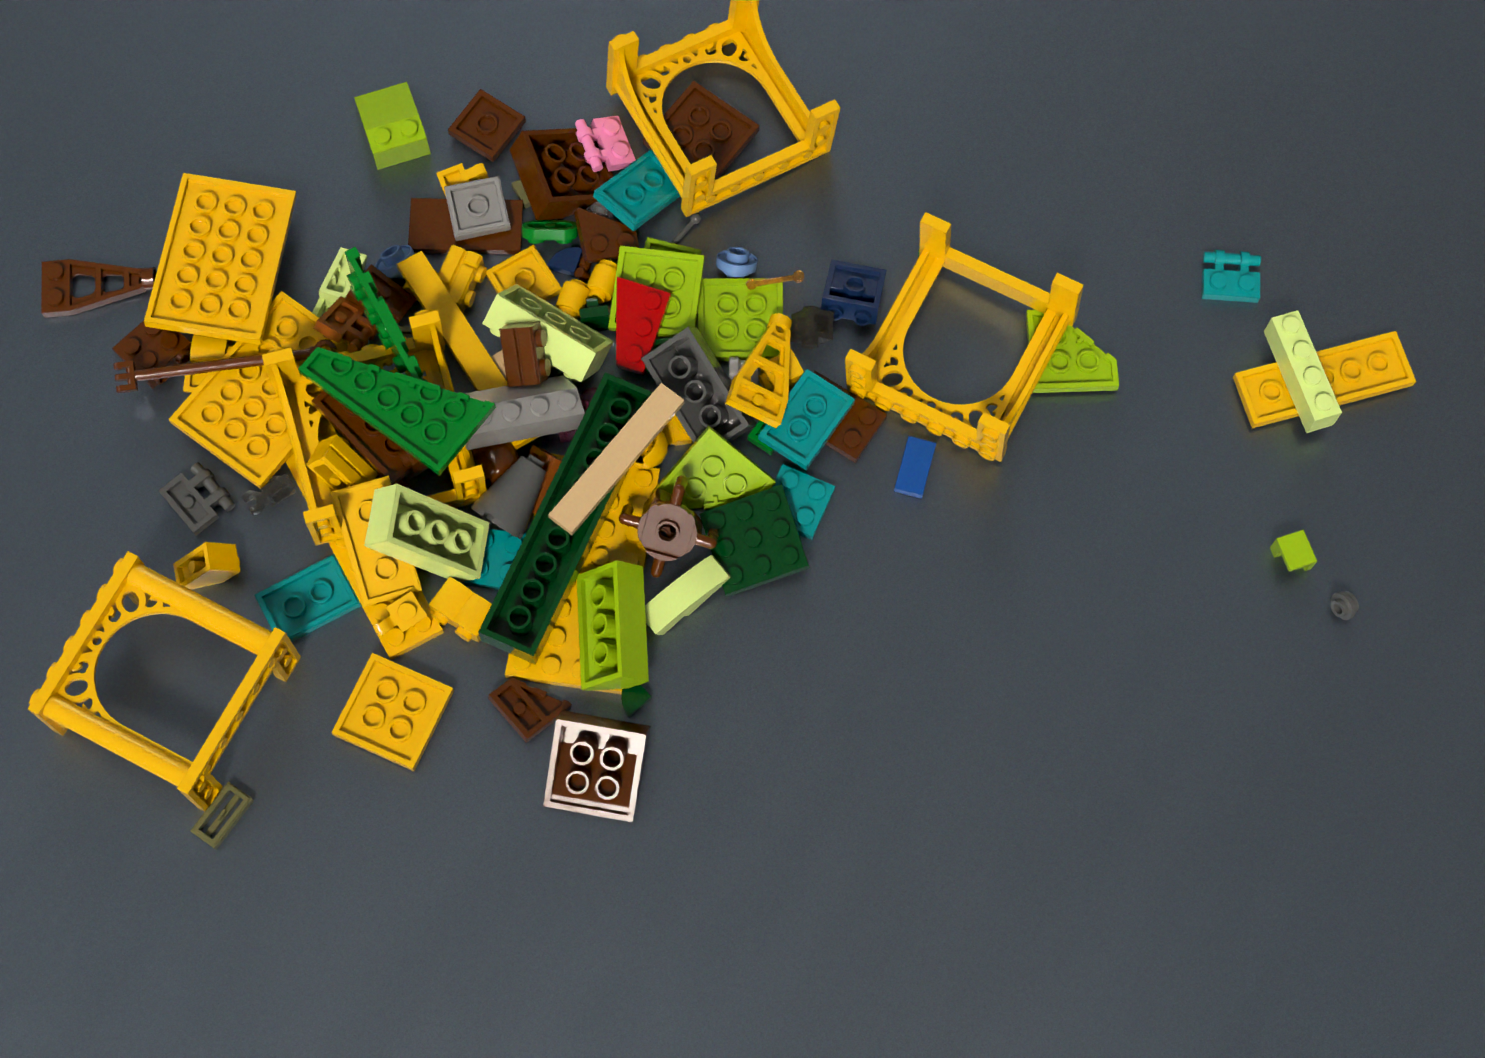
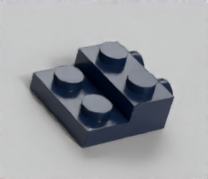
M831 259L820 314L826 315L828 319L834 321L844 318L854 320L860 326H866L869 323L876 325L887 270Z

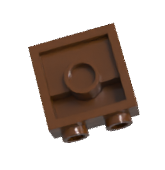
M143 320L112 349L123 361L133 360L136 370L186 364L190 360L191 342L180 332L145 327ZM169 377L145 380V382L154 389L157 385L165 383Z

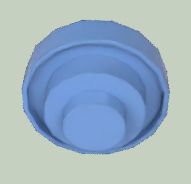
M393 245L381 253L375 267L389 278L403 279L397 268V263L414 255L415 252L409 245Z
M729 247L727 250H722L717 254L716 266L727 275V278H743L756 272L758 258L749 253V250L746 248Z

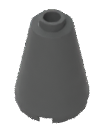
M529 454L527 459L521 456L473 503L471 508L481 516H486L487 519L498 527L522 539L547 472L542 469L545 463Z

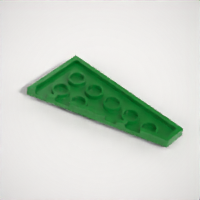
M353 247L345 251L350 269V274L347 275L351 284L350 289L356 300H361L365 308L364 313L370 324H375L383 347L386 350L391 348L395 357L392 358V361L399 373L405 372L408 376L423 380V373L414 355H408L409 349L405 343L406 339L382 296L378 297V290L369 271H363L357 248Z
M316 347L298 368L300 374L439 476L496 408L495 403L486 400L483 402L461 392L455 393L443 389L439 385L405 374L389 372L373 364L367 365L352 360L351 357L320 347Z

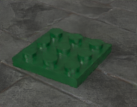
M782 484L699 513L706 536L712 528L717 529L719 532L717 545L711 549V552L731 576L722 585L727 597L810 568Z

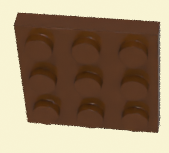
M695 81L689 85L663 115L666 125L690 164L712 155L717 163L715 180L725 172L759 132V125ZM643 138V145L651 149L646 139Z

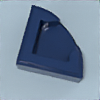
M570 247L557 252L548 262L549 269L575 277L574 273L579 267L581 257L583 256L582 249L580 247Z

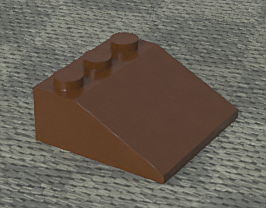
M576 128L521 131L509 149L536 220L561 219L574 215L575 210L578 208L590 210L603 206L593 197L594 190L614 176L612 171L608 172L605 162L602 163L603 169L601 171L593 172L591 165L585 160V149L583 144L577 139ZM594 141L595 147L599 148L597 141Z
M562 710L555 723L543 806L633 822L651 726Z

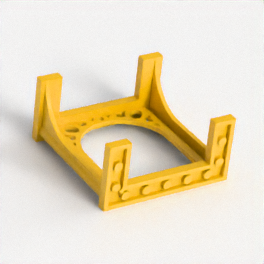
M730 0L728 20L719 24L713 23L705 30L696 34L690 33L682 40L673 44H665L657 51L648 55L642 54L638 56L639 38L634 31L627 34H619L609 41L606 88L611 96L616 93L619 95L682 198L681 210L685 217L691 216L787 172L831 150L841 108L834 99L810 111L808 110L768 44L758 13L759 0ZM734 43L736 46L735 53L731 56L724 55L722 47ZM716 50V53H714V54H712V55L707 54V53H710V52ZM743 51L745 52L744 58H746L747 61H741L739 59L742 56ZM704 63L733 65L748 72L760 82L798 142L715 180L717 163L712 155L690 164L670 132L662 112L664 93L672 80L690 67ZM669 71L667 75H661L662 73ZM652 78L660 83V87L655 89L647 88L642 82ZM649 97H656V101L651 103Z
M925 212L920 221L919 257L872 343L862 354L850 349L845 357L847 389L861 399L866 397L874 401L875 405L884 411L893 410L901 414V418L909 423L915 424L918 422L926 426V429L934 435L942 436L943 434L951 438L952 442L959 447L965 449L970 447L979 451L978 454L986 460L994 461L995 459L1001 462L1006 454L1008 439L1067 326H1073L1078 316L1084 285L1057 273L1052 281L1050 293L951 248V223ZM942 267L1044 313L1009 381L996 394L980 402L950 404L934 399L914 383L905 366L903 346L906 334ZM891 357L898 361L897 366L890 365ZM891 373H898L903 377L902 382L896 386H886L882 380ZM904 388H908L913 392V394L911 396H907V393L900 391H902ZM934 403L935 408L928 406V404ZM990 405L997 406V408L992 411V414H995L994 417L991 416L989 410L987 409V407ZM972 411H978L982 414L978 421L977 429L969 422V415ZM954 412L962 414L963 422L956 416L955 418L951 417Z
M431 310L418 311L414 316L409 317L412 337L407 338L405 341L409 349L407 353L409 356L414 355L422 373L426 372V376H423L424 380L439 385L443 389L455 392L443 352L445 344L438 310L432 312ZM377 344L366 345L360 351L353 353L348 351L338 352L339 354L351 357L352 360L367 365L373 364L381 367V369L385 365L391 366L393 364L392 358L395 357L391 348L386 350L383 345L378 346ZM291 347L272 348L267 354L262 355V359L274 391L279 395L309 509L303 512L306 525L316 546L343 539L344 537L330 493L332 490L306 465L319 444V426L323 416L318 410L313 414H309L310 406H305V402L312 405L314 398L307 393L306 389L308 385L314 383L300 374L298 370L300 366L297 365ZM395 367L394 370H391V371H389V372L395 373V372H398V371H397V369H396V367ZM464 446L448 465L454 489L429 495L428 497L451 507L459 508L473 504L486 491L482 465L475 466L471 450H467L466 446Z
M127 551L124 558H120L113 568V575L108 583L103 584L98 590L97 600L91 610L88 609L81 617L80 627L75 635L70 636L65 642L64 652L59 660L49 667L46 674L47 679L42 687L36 689L32 694L28 710L54 732L64 736L66 731L70 729L177 786V789L190 802L205 812L223 788L211 772L269 676L273 673L276 678L287 682L301 659V655L284 631L276 627L273 631H270L146 567L137 555ZM126 596L134 604L138 605L136 611L128 612L125 610L123 600ZM149 600L157 601L153 607H147ZM118 610L121 613L120 618L116 622H111V619L115 617ZM156 614L183 617L257 655L193 762L117 722L107 713L99 699L96 688V668L101 652L117 631L136 619ZM99 638H101V643L99 645H96ZM88 663L86 672L78 673L83 668L82 665ZM82 680L88 683L86 691L76 696L67 694L66 690L72 682ZM89 698L92 699L90 709L85 704H82V707L77 705L87 701Z

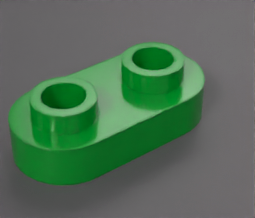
M532 220L522 224V237L528 239V242L532 244L543 243L545 240H556L559 244H569L578 237L576 222Z

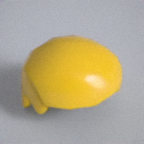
M662 431L633 463L634 467L647 470L663 462L668 452V441Z

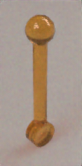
M797 270L793 275L757 281L749 279L746 282V286L748 289L753 290L757 286L792 280L796 283H801L804 280V273Z

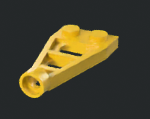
M780 313L770 316L766 331L733 378L725 404L774 428H777L782 422L789 395L790 329L792 320ZM766 345L780 351L778 364L762 357ZM757 368L773 374V392L751 382V376Z

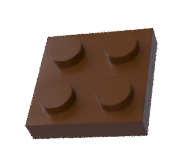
M480 89L448 128V133L494 163L526 123V118Z

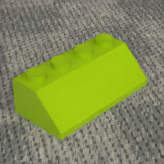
M615 560L579 574L577 577L581 690L627 689L649 682L643 566Z

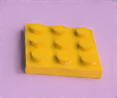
M372 653L331 733L335 737L415 771L454 693V689Z

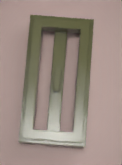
M228 782L190 831L217 850L254 800ZM233 792L235 795L204 834L202 829L230 793ZM240 799H243V801L240 803V805L237 807L234 813L230 816V818L227 820L224 826L220 829V831L217 833L214 839H211L213 834L224 822V820L234 809V807L237 805Z

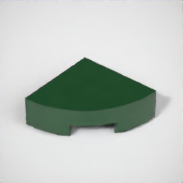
M641 685L622 689V705L628 718L632 717L652 699L651 695Z

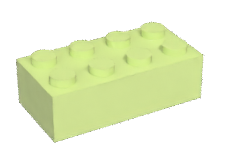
M518 284L496 295L482 323L490 328L489 330L492 334L500 337L499 329L507 324L540 322L541 329L545 330L547 336V344L544 347L545 358L549 359L551 367H556L563 371V375L566 378L575 382H583L600 370L614 342Z
M394 484L374 490L364 546L446 579L452 577L459 582L480 579L489 522L409 488Z

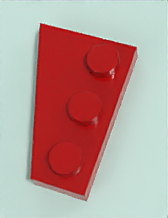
M617 277L616 366L618 368L644 376L647 367L641 358L653 351L672 297L671 293Z

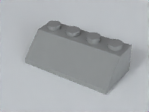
M563 375L548 378V380L539 385L502 386L464 393L470 395L471 398L483 402L486 400L496 405L494 411L465 446L467 450L578 429L585 412L577 387Z

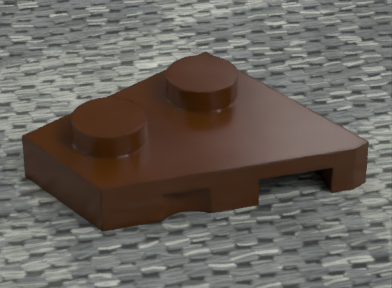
M581 208L575 210L574 215L585 264L596 263L603 259L610 261L618 260L620 246L639 248L636 230L633 232L623 223Z
M513 677L488 696L490 702L526 743L555 722L562 710L569 711L572 707L569 701L563 700L562 702L548 696L546 691L536 687H529L525 682Z

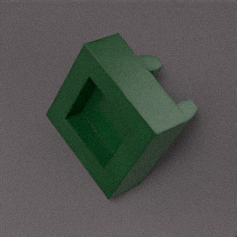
M598 297L586 298L587 308L579 309L581 322L595 331L609 330L608 305L599 306Z

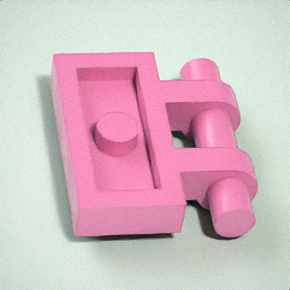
M618 115L595 118L590 124L591 127L587 126L585 119H579L575 122L577 139L583 144L585 160L591 165L593 172L601 171L603 169V162H605L609 172L625 169L636 161ZM594 141H597L599 148L595 147Z

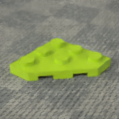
M1027 310L1025 314L1028 344L1044 316V313L1037 310ZM1068 325L1033 393L1118 391L1117 359L1109 353H1104L1094 344L1095 341L1078 327L1075 329L1073 326Z
M708 426L652 492L659 488L672 494L677 477L685 476L688 483L682 504L689 509H712L772 488L776 480L713 428Z

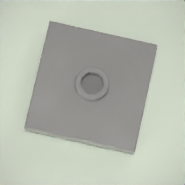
M499 176L444 187L455 241L511 230Z

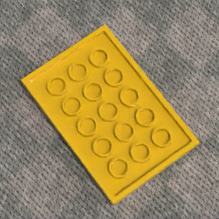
M183 173L144 318L145 327L261 345L297 198L296 191Z
M281 291L271 302L262 344L257 345L237 341L222 359L266 354L275 347H291L292 350L313 347L317 342L327 338L313 329L319 317ZM342 339L339 344L330 340L337 348V350L332 349L337 353L348 351L347 345L349 342ZM328 346L322 347L323 349L331 350ZM305 360L296 361L297 365L301 366ZM265 366L210 372L169 418L172 425L261 490L293 454L279 395L274 391ZM315 384L308 385L306 389L307 393L313 398L323 391ZM305 402L306 407L310 406L309 414L317 411L314 406Z

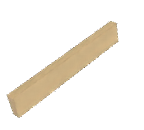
M661 383L548 514L549 518L570 535H573L684 405V399Z

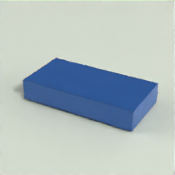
M908 436L894 492L922 499L936 447L935 442Z

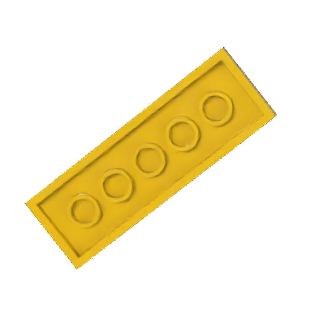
M1396 331L1316 352L1339 405L1411 387L1416 383ZM1277 362L1234 374L1233 379L1252 428L1299 416Z

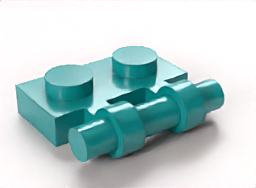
M1215 249L1214 252H1203V263H1213V269H1204L1202 272L1201 299L1258 303L1260 300V272H1249V266L1259 267L1261 263L1260 255H1250V252L1240 251V254L1225 253V250ZM1224 264L1238 265V271L1224 270Z

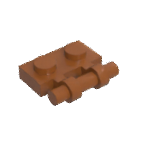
M342 296L316 321L313 328L325 338L333 340L338 344L342 339L349 342L347 350L350 353L360 351L362 347L368 345V340L374 339L378 334L375 324L371 325L368 319L363 317L364 309Z

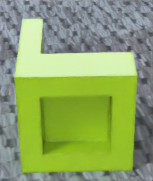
M1304 529L1276 538L1270 546L1274 558L1282 556L1288 571L1300 568L1308 571L1317 563Z

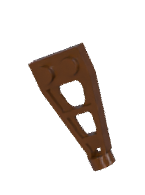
M73 259L43 261L41 314L45 318L76 315L147 292V290H152L157 273L156 268H132ZM77 275L95 278V291L90 295L80 298L73 297V278ZM122 276L124 277V287L120 290L104 292V277Z

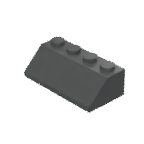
M697 327L685 328L641 358L658 386L662 383L684 399V405L676 413V416L693 443L708 426L729 442L756 426L757 423L753 417L725 404L731 381Z

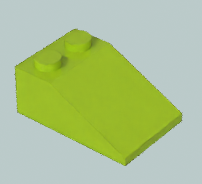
M407 82L354 97L378 170L431 154L427 137Z

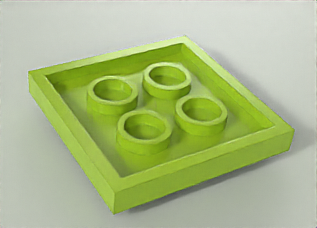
M620 246L608 325L609 330L616 331L617 277L671 293L672 297L658 336L673 337L687 327H696L705 255Z
M702 278L698 306V330L718 361H729V357H738L740 360H746L766 331L770 316L775 313L783 314V278ZM766 345L762 357L769 360L778 356L780 351Z

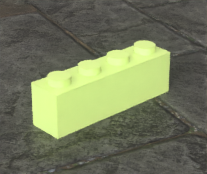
M1296 310L1271 318L1264 330V334L1306 433L1334 425L1342 411L1299 311Z

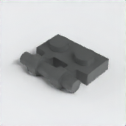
M199 462L191 467L190 470L195 476L189 481L181 472L158 490L195 536L219 519V516L213 510L216 506L221 505L226 512L231 511L235 507V503L230 499L231 495L227 489L220 487L214 480V474L209 469H205ZM204 486L211 493L206 499L197 491Z

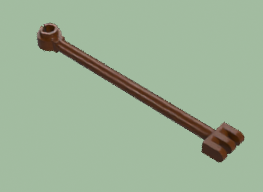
M325 339L317 342L313 347L292 351L296 361H303L310 356L316 347L328 346L332 352H335L332 349L337 350L332 341ZM263 354L136 370L133 360L113 363L114 370L126 369V373L115 375L116 382L127 381L126 385L116 386V392L138 391L137 381L264 366Z

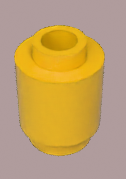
M603 259L594 266L586 285L590 290L589 298L598 297V303L600 304L611 301L617 270L616 263Z
M578 279L565 281L555 307L575 319L580 318L579 309L585 308L586 298H589L590 293L586 283Z

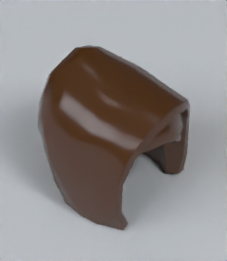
M510 442L476 448L472 451L475 466L482 465L485 484L488 487L520 458L517 450Z

